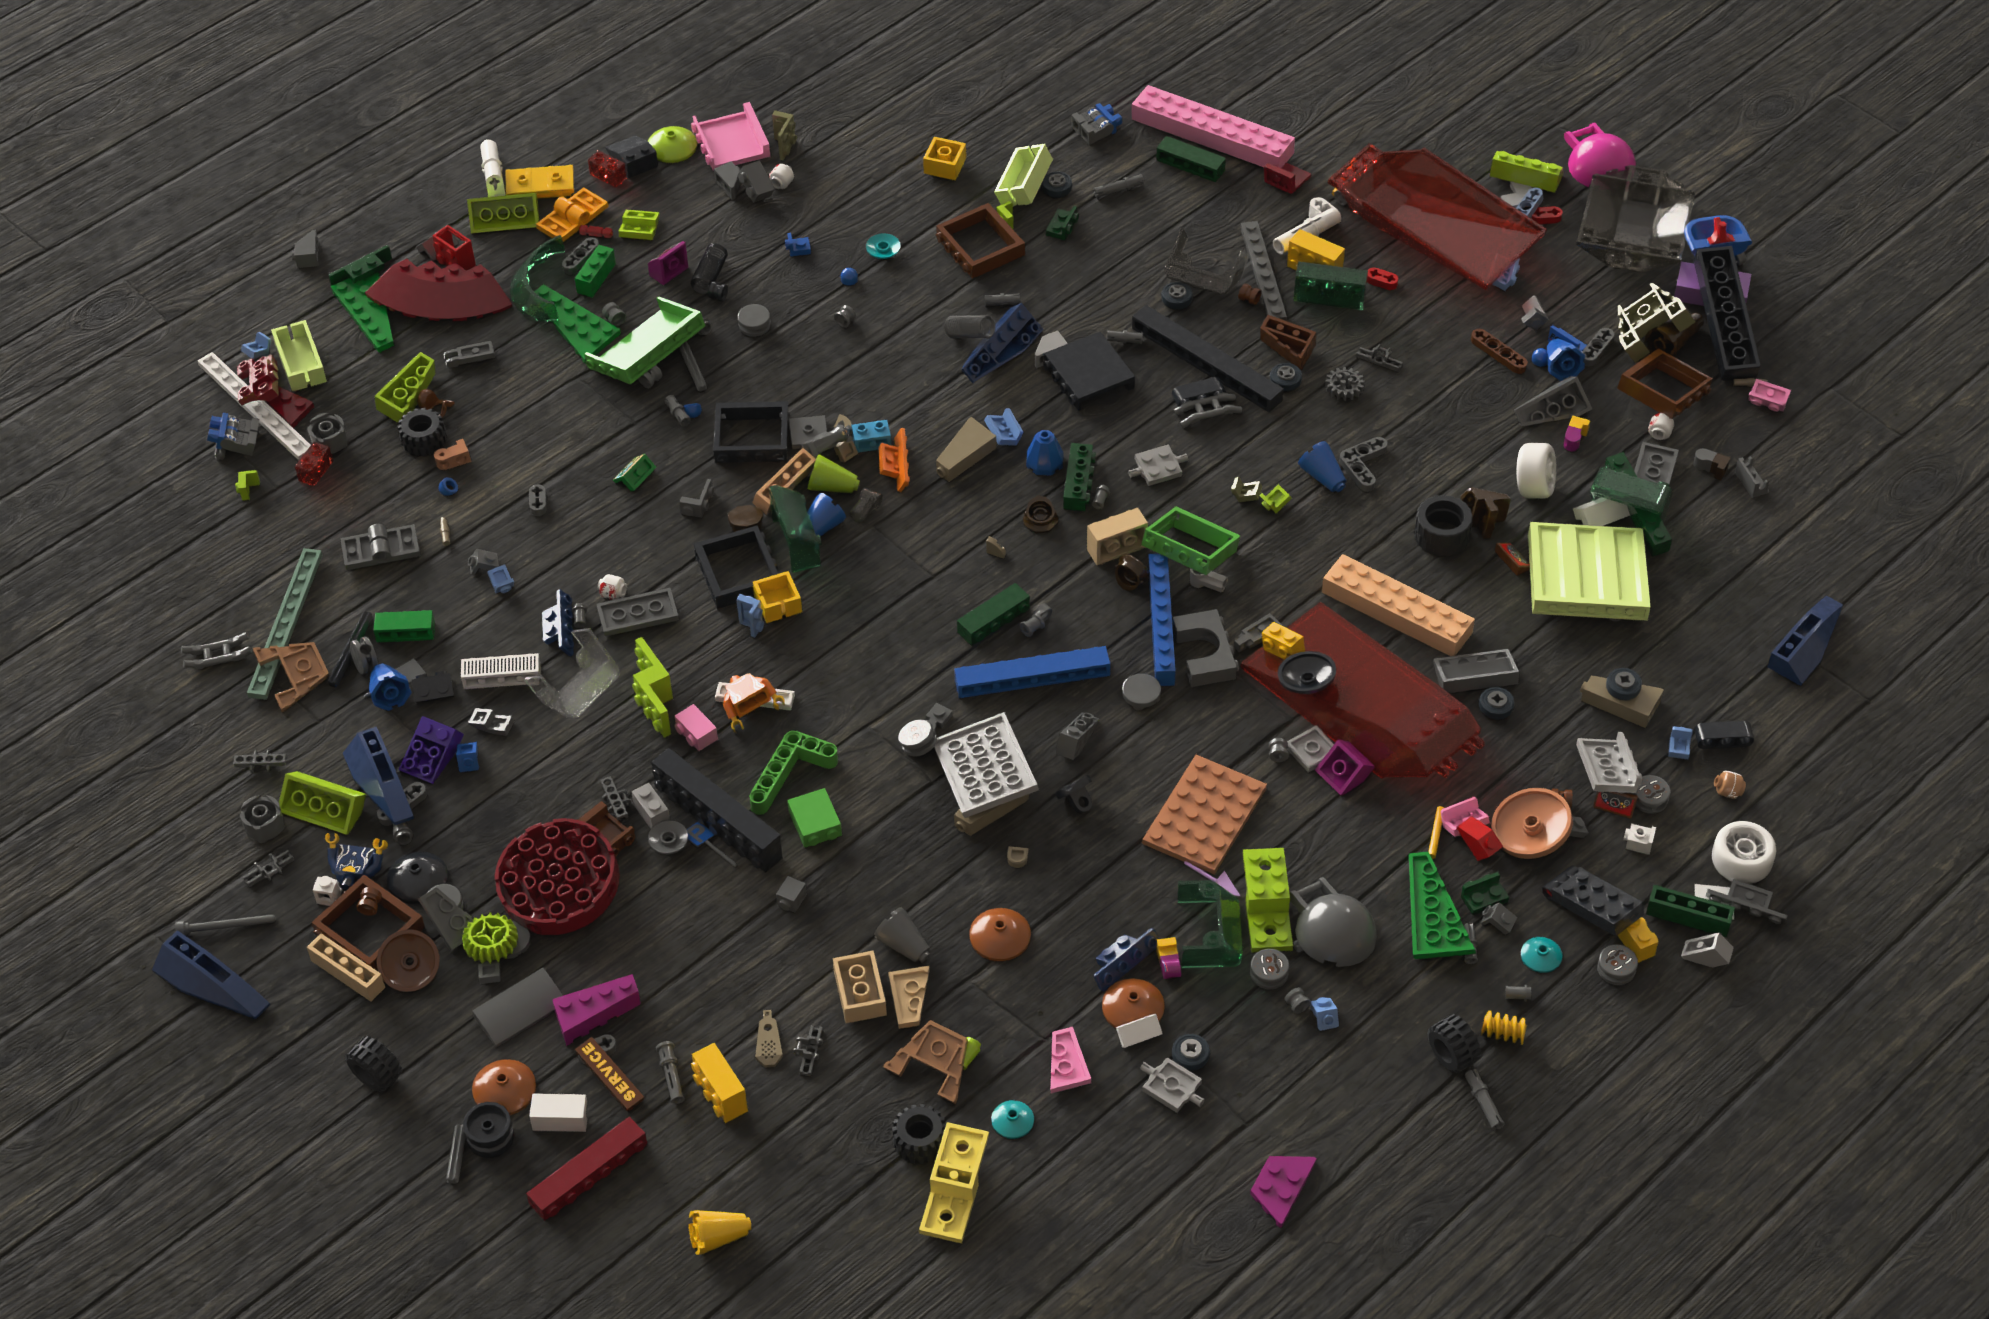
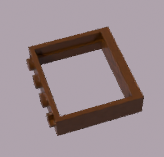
M989 203L936 226L935 236L938 242L945 247L946 252L953 256L955 262L959 263L964 272H967L972 279L1025 255V242ZM986 220L1008 246L973 261L951 234Z
M1658 348L1621 375L1617 389L1673 419L1675 416L1681 415L1686 408L1689 409L1693 403L1698 402L1704 395L1709 394L1713 378ZM1657 368L1693 389L1675 402L1639 382V380Z
M363 875L312 921L313 933L317 936L323 934L378 971L377 955L379 949L368 957L328 927L361 897V892L364 888L371 887L379 890L382 894L379 904L406 923L398 931H422L425 925L419 913L366 875Z

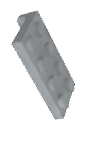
M1618 732L1616 740L1578 738L1576 745L1593 791L1637 793L1638 785L1642 783V775L1637 769V762L1633 759L1632 750L1629 749L1628 740L1625 739L1623 732Z

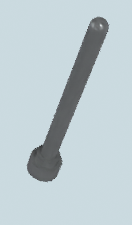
M263 915L196 924L178 921L175 923L176 931L178 930L186 936L190 935V932L273 923L276 921V916Z

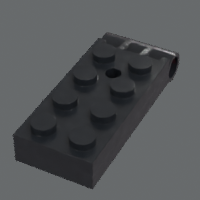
M1571 865L1542 887V893L1548 900L1558 903L1614 936L1619 935L1644 915L1642 901L1574 865Z

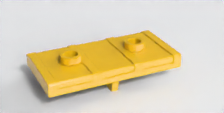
M573 165L505 170L506 195L537 193V199L567 197L572 196V193H574Z

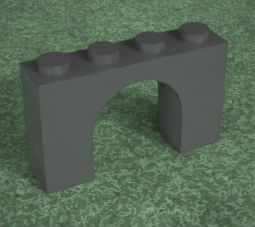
M1217 609L1173 617L1172 628L1176 643L1205 640L1214 644L1218 649L1211 656L1187 660L1186 673L1191 687L1236 679V671H1239L1238 661L1233 658V646L1228 643V632L1224 631L1223 617H1219Z

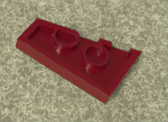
M279 386V396L271 401H265L292 428L314 408L312 401Z

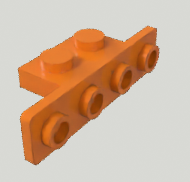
M901 428L895 436L894 446L881 443L878 447L880 474L896 478L898 492H902L910 481L908 476L909 463H907L908 450L906 449L907 436H905L904 428Z

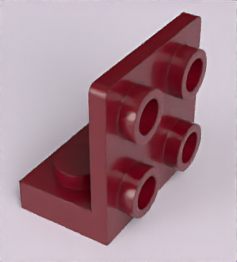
M1270 163L1264 166V182L1290 194L1294 193L1311 177V173L1288 163H1285L1282 168Z

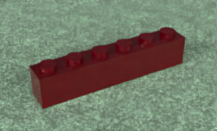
M629 1116L528 1191L526 1195L529 1205L544 1221L549 1217L555 1216L561 1208L574 1202L577 1196L584 1191L590 1190L597 1181L607 1177L613 1169L623 1165L633 1154L642 1151L647 1144L645 1132Z

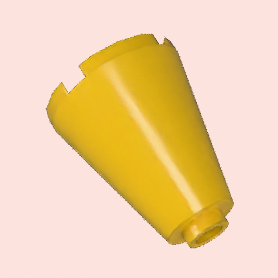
M695 1210L690 1211L689 1218L693 1217V1223L689 1224V1234L692 1247L698 1249L695 1252L696 1255L704 1254L748 1235V1231L751 1230L750 1218H746V1215L743 1213Z

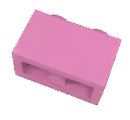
M694 704L675 715L676 724L674 726L676 731L680 735L683 734L689 745L694 746L698 751L718 740L717 728Z

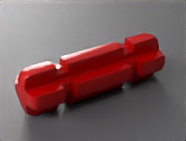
M580 225L579 233L581 235L589 234V236L594 237L604 236V238H612L613 230L611 228L603 229V227Z

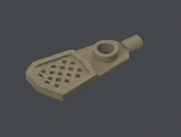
M763 1010V1019L759 1021L755 1058L765 1068L775 1067L783 1057L777 1022L772 1018L771 1010ZM768 1027L772 1028L770 1031L765 1030Z

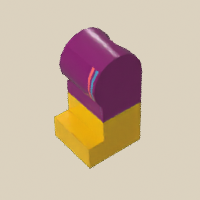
M1572 416L1565 433L1563 446L1566 450L1576 451L1579 449L1581 435H1587L1590 420Z
M1176 938L1157 940V955L1163 978L1181 977Z

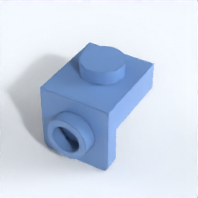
M258 332L255 342L243 344L241 351L252 359L269 355L271 339Z
M506 565L487 571L496 593L500 591L501 593L508 592L514 586L513 578L511 579Z
M1675 726L1672 728L1668 757L1689 758L1692 729Z
M1322 997L1316 1001H1311V1010L1317 1018V1026L1320 1031L1339 1026L1337 1007L1331 998Z

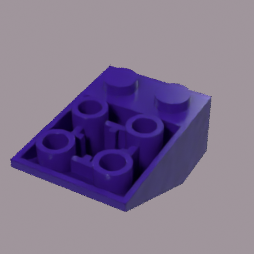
M422 716L399 770L433 784L457 752V744L461 743L464 734L454 728Z

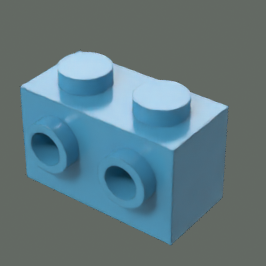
M887 420L851 425L853 442L858 452L878 450L881 443L891 445V434Z

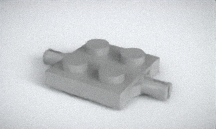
M1169 444L1135 454L1134 459L1138 468L1128 470L1130 478L1141 475L1148 486L1182 476L1179 463L1188 461V456L1184 454L1176 457Z
M1166 1058L1156 1068H1153L1146 1062L1141 1065L1140 1070L1150 1075L1148 1081L1143 1085L1142 1091L1178 1113L1188 1101L1195 1103L1199 1107L1204 1103V1099L1195 1094L1196 1089L1202 1083V1079L1171 1059Z

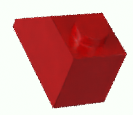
M1473 816L1456 827L1477 861L1490 857L1503 847L1494 831Z

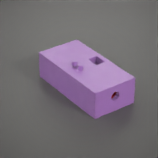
M1681 262L1674 297L1679 298L1685 303L1704 306L1694 264ZM1738 272L1746 302L1751 274Z

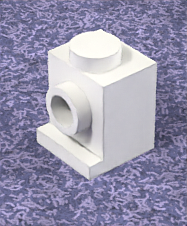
M1631 824L1630 829L1626 828L1623 839L1627 841L1625 849L1650 854L1656 827L1652 826L1651 829Z
M328 876L317 877L313 887L316 903L330 906L341 896L342 889L339 888L337 880Z

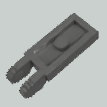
M492 341L448 350L444 353V358L446 359V366L452 368L458 367L459 364L495 358Z

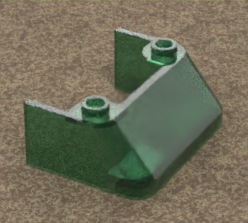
M1608 465L1600 467L1590 490L1592 501L1596 500L1597 496L1658 514L1662 522H1664L1673 495L1672 489L1669 487L1670 484L1662 481L1655 483L1615 471L1616 468Z
M770 486L769 496L772 521L780 522L787 540L791 572L794 573L821 566L819 546L822 545L820 535H816L807 513L804 495H800V492L782 486Z
M1211 880L1178 881L1177 903L1217 902L1219 931L1208 932L1204 935L1203 946H1182V968L1235 967L1240 965L1243 960V945L1238 898Z

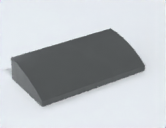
M1509 649L1435 658L1433 660L1443 694L1518 684L1519 671Z
M541 968L475 1008L472 1012L474 1020L497 1048L555 1012L552 999L563 995L544 968Z

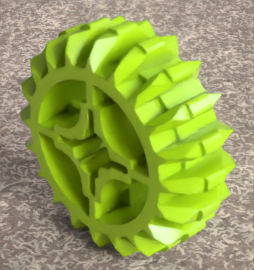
M490 912L488 916L481 914L479 919L474 917L473 922H468L467 928H464V934L462 935L463 947L467 955L472 957L474 961L480 959L482 964L486 960L490 964L492 960L499 962L501 957L507 959V953L513 954V948H517V928L506 915L500 916L497 913L492 916Z

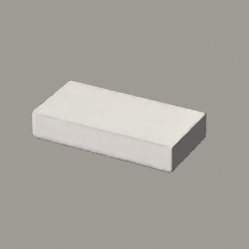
M1156 1014L1116 1027L1123 1048L1162 1034Z

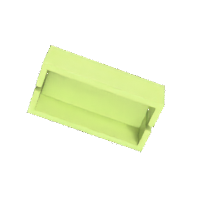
M1045 144L1034 145L1031 149L1029 146L1015 149L994 191L1000 204L1009 201L1013 203V207L1017 204H1032L1053 161Z
M306 320L290 324L294 337L293 340L290 339L287 325L271 330L292 392L307 388L308 384L314 386L327 382L323 365Z

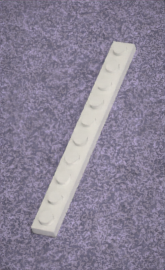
M213 352L198 360L199 366L238 402L239 390L248 385ZM264 400L252 401L242 406L253 418H258L259 423L299 461L314 453V448Z

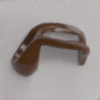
M429 389L421 390L417 397L420 409L426 408V410H429L436 405H442V410L439 414L442 418L446 414L447 407H452L455 404L454 401L439 400L436 394Z

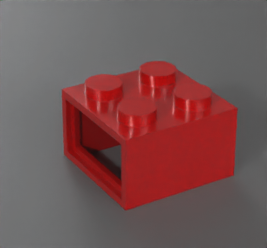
M446 225L432 235L436 259L440 264L447 267L456 262L466 271L476 266L470 239L449 225ZM452 234L465 243L458 248H454Z

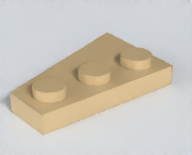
M929 966L888 972L899 1029L920 1025Z

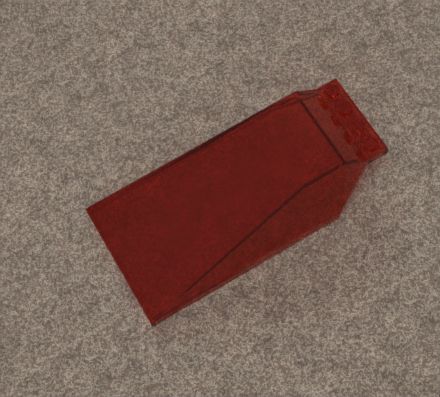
M1369 143L1328 180V184L1342 193L1352 211L1380 230L1485 290L1547 232L1545 227L1424 147L1420 150L1382 152Z

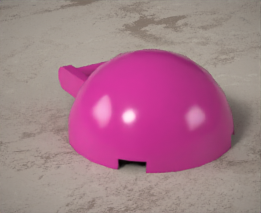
M1591 123L1589 127L1574 132L1568 131L1564 133L1565 141L1573 149L1568 161L1569 172L1579 183L1587 187L1590 184L1600 186L1599 190H1612L1627 185L1633 179L1634 172L1636 171V161L1633 151L1624 140L1618 136L1604 133L1596 123ZM1589 133L1593 134L1580 142L1576 139Z

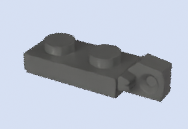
M1269 613L1241 631L1238 639L1234 641V649L1241 652L1247 647L1252 648L1263 641L1262 632L1273 622L1281 626L1283 625Z

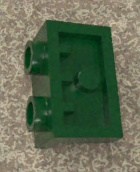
M1073 206L1071 211L1057 209L1046 229V236L1065 240L1068 234L1072 233L1074 223L1078 222L1079 213H1077V206Z
M1498 872L1487 874L1475 881H1468L1463 885L1461 898L1472 915L1484 911L1488 906H1493L1497 903L1503 904L1509 901L1508 894L1499 882L1500 874Z

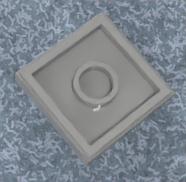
M1316 725L1287 741V750L1309 773L1317 768L1334 744Z

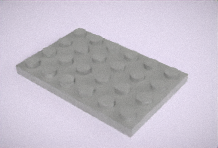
M1004 712L937 737L934 749L964 818L1039 790Z

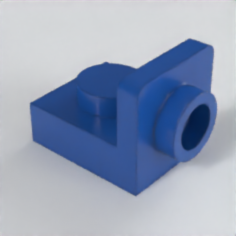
M787 233L788 239L785 240L786 250L790 251V256L811 254L808 237L792 239L791 233Z
M477 742L457 744L456 756L459 771L478 770Z

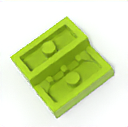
M626 210L622 217L619 237L653 240L658 225L659 212Z

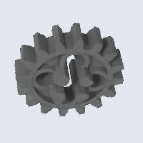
M1343 367V370L1336 368V372L1331 370L1330 375L1326 376V391L1331 392V397L1336 395L1337 400L1341 397L1344 401L1347 398L1353 400L1354 396L1359 397V394L1363 393V375H1359V371L1352 372L1353 368L1346 370V367Z

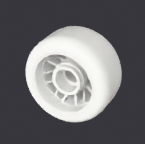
M1526 443L1520 448L1517 459V484L1519 492L1525 498H1548L1553 494L1556 483V457L1554 449L1547 443Z
M1747 821L1733 822L1723 827L1717 834L1712 849V861L1716 870L1729 881L1735 879L1747 884H1753L1764 879L1770 873L1776 857V844L1771 834L1762 826Z

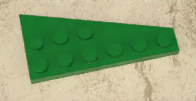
M379 272L357 283L348 278L332 285L331 290L378 353L394 346L386 306L375 303L365 295V292L380 278Z
M544 284L531 294L534 302L546 313L548 319L555 324V328L568 344L572 345L576 354L580 355L585 364L586 358L584 354L586 352L596 356L621 334L619 328Z
M1409 853L1414 959L1476 954L1475 948L1439 876L1430 853Z

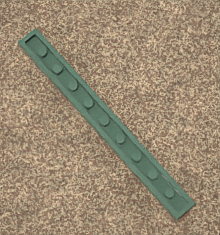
M303 548L264 648L276 645L278 647L288 646L323 556L321 550ZM280 659L261 666L258 663L247 691L248 698L267 700L281 664Z

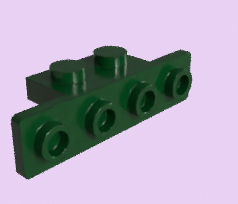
M386 245L328 275L330 285H335L348 278L357 283L384 269L383 263L392 259L390 247Z

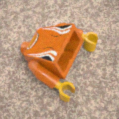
M750 673L742 677L735 675L730 679V684L726 686L728 693L724 696L723 707L728 718L732 720L731 728L735 733L734 727L737 724L741 725L742 730L744 729L743 723L737 719V716L740 718L769 702L771 697L773 699V707L776 710H779V705L776 703L778 701L782 702L785 706L784 697L777 695L775 688L765 678L754 677Z

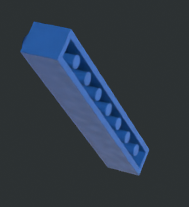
M1149 554L1148 571L1150 572L1149 591L1155 678L1160 683V686L1175 685V658L1168 557L1161 554Z
M1106 646L988 664L954 668L955 684L958 697L964 698L1110 676V660Z

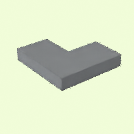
M1510 182V187L1514 193L1502 195L1500 199L1506 211L1515 210L1532 187Z

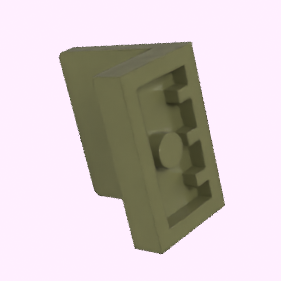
M774 111L772 114L774 140H778L780 160H784L797 140V135H795L796 123L794 122L793 114Z

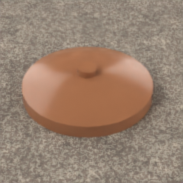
M1528 788L1513 793L1500 803L1494 812L1491 827L1503 845L1501 848L1503 851L1514 857L1532 859L1546 856L1564 844L1571 833L1573 817L1568 803L1558 793L1544 788Z

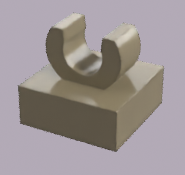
M853 440L850 442H840L834 448L841 462H846L858 454Z

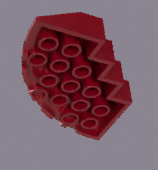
M406 258L392 265L365 292V295L372 301L389 307V310L393 312L397 310L403 312L404 316L412 318L417 316L427 317L431 321H439L441 319L463 321L467 320V317L473 316L481 318L483 314L491 312L496 314L513 307V304L493 275L481 264L466 271L456 262L441 269L432 260L416 267Z

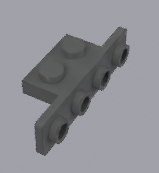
M1735 879L1732 881L1728 895L1711 889H1707L1706 897L1711 901L1729 904V906L1735 907L1734 910H1747L1750 915L1755 917H1761L1762 915L1769 918L1770 922L1776 924L1785 923L1788 916L1768 909L1773 892Z

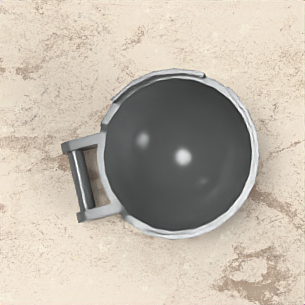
M1324 877L1317 879L1316 883L1298 891L1292 890L1289 892L1290 902L1300 912L1295 929L1296 937L1301 948L1310 957L1321 963L1324 960L1336 962V966L1342 967L1358 964L1367 959L1374 951L1377 940V928L1371 913L1360 901L1345 894H1338ZM1321 890L1324 896L1314 899L1308 905L1302 899L1304 896Z

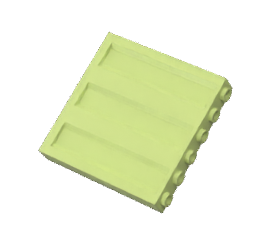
M1530 522L1528 547L1532 614L1648 621L1650 597L1643 529Z

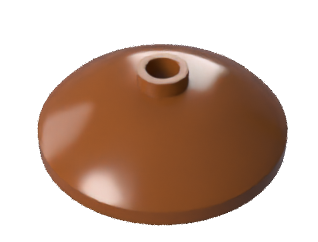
M994 908L981 913L975 918L970 927V942L974 950L982 957L993 961H1007L1018 957L1027 949L1031 939V930L1027 920L1018 912L1007 908Z
M1124 979L1114 983L1107 989L1102 1000V1011L1107 1022L1115 1029L1118 1026L1152 1014H1156L1160 1022L1164 1014V999L1161 992L1153 984L1142 979Z
M511 1059L498 1060L486 1065L476 1075L472 1085V1094L476 1104L496 1102L504 1106L509 1115L518 1113L528 1106L532 1101V1094L536 1092V1080L531 1069L522 1062Z

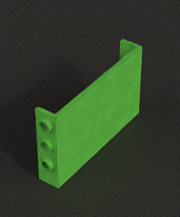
M658 297L656 299L660 311L600 357L586 352L584 354L586 364L591 370L632 384L705 327L701 312Z

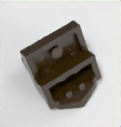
M1474 487L1467 489L1460 496L1461 500L1472 511V527H1478L1484 539L1491 538L1492 531L1495 529V523L1506 520L1511 502L1510 497L1506 494Z

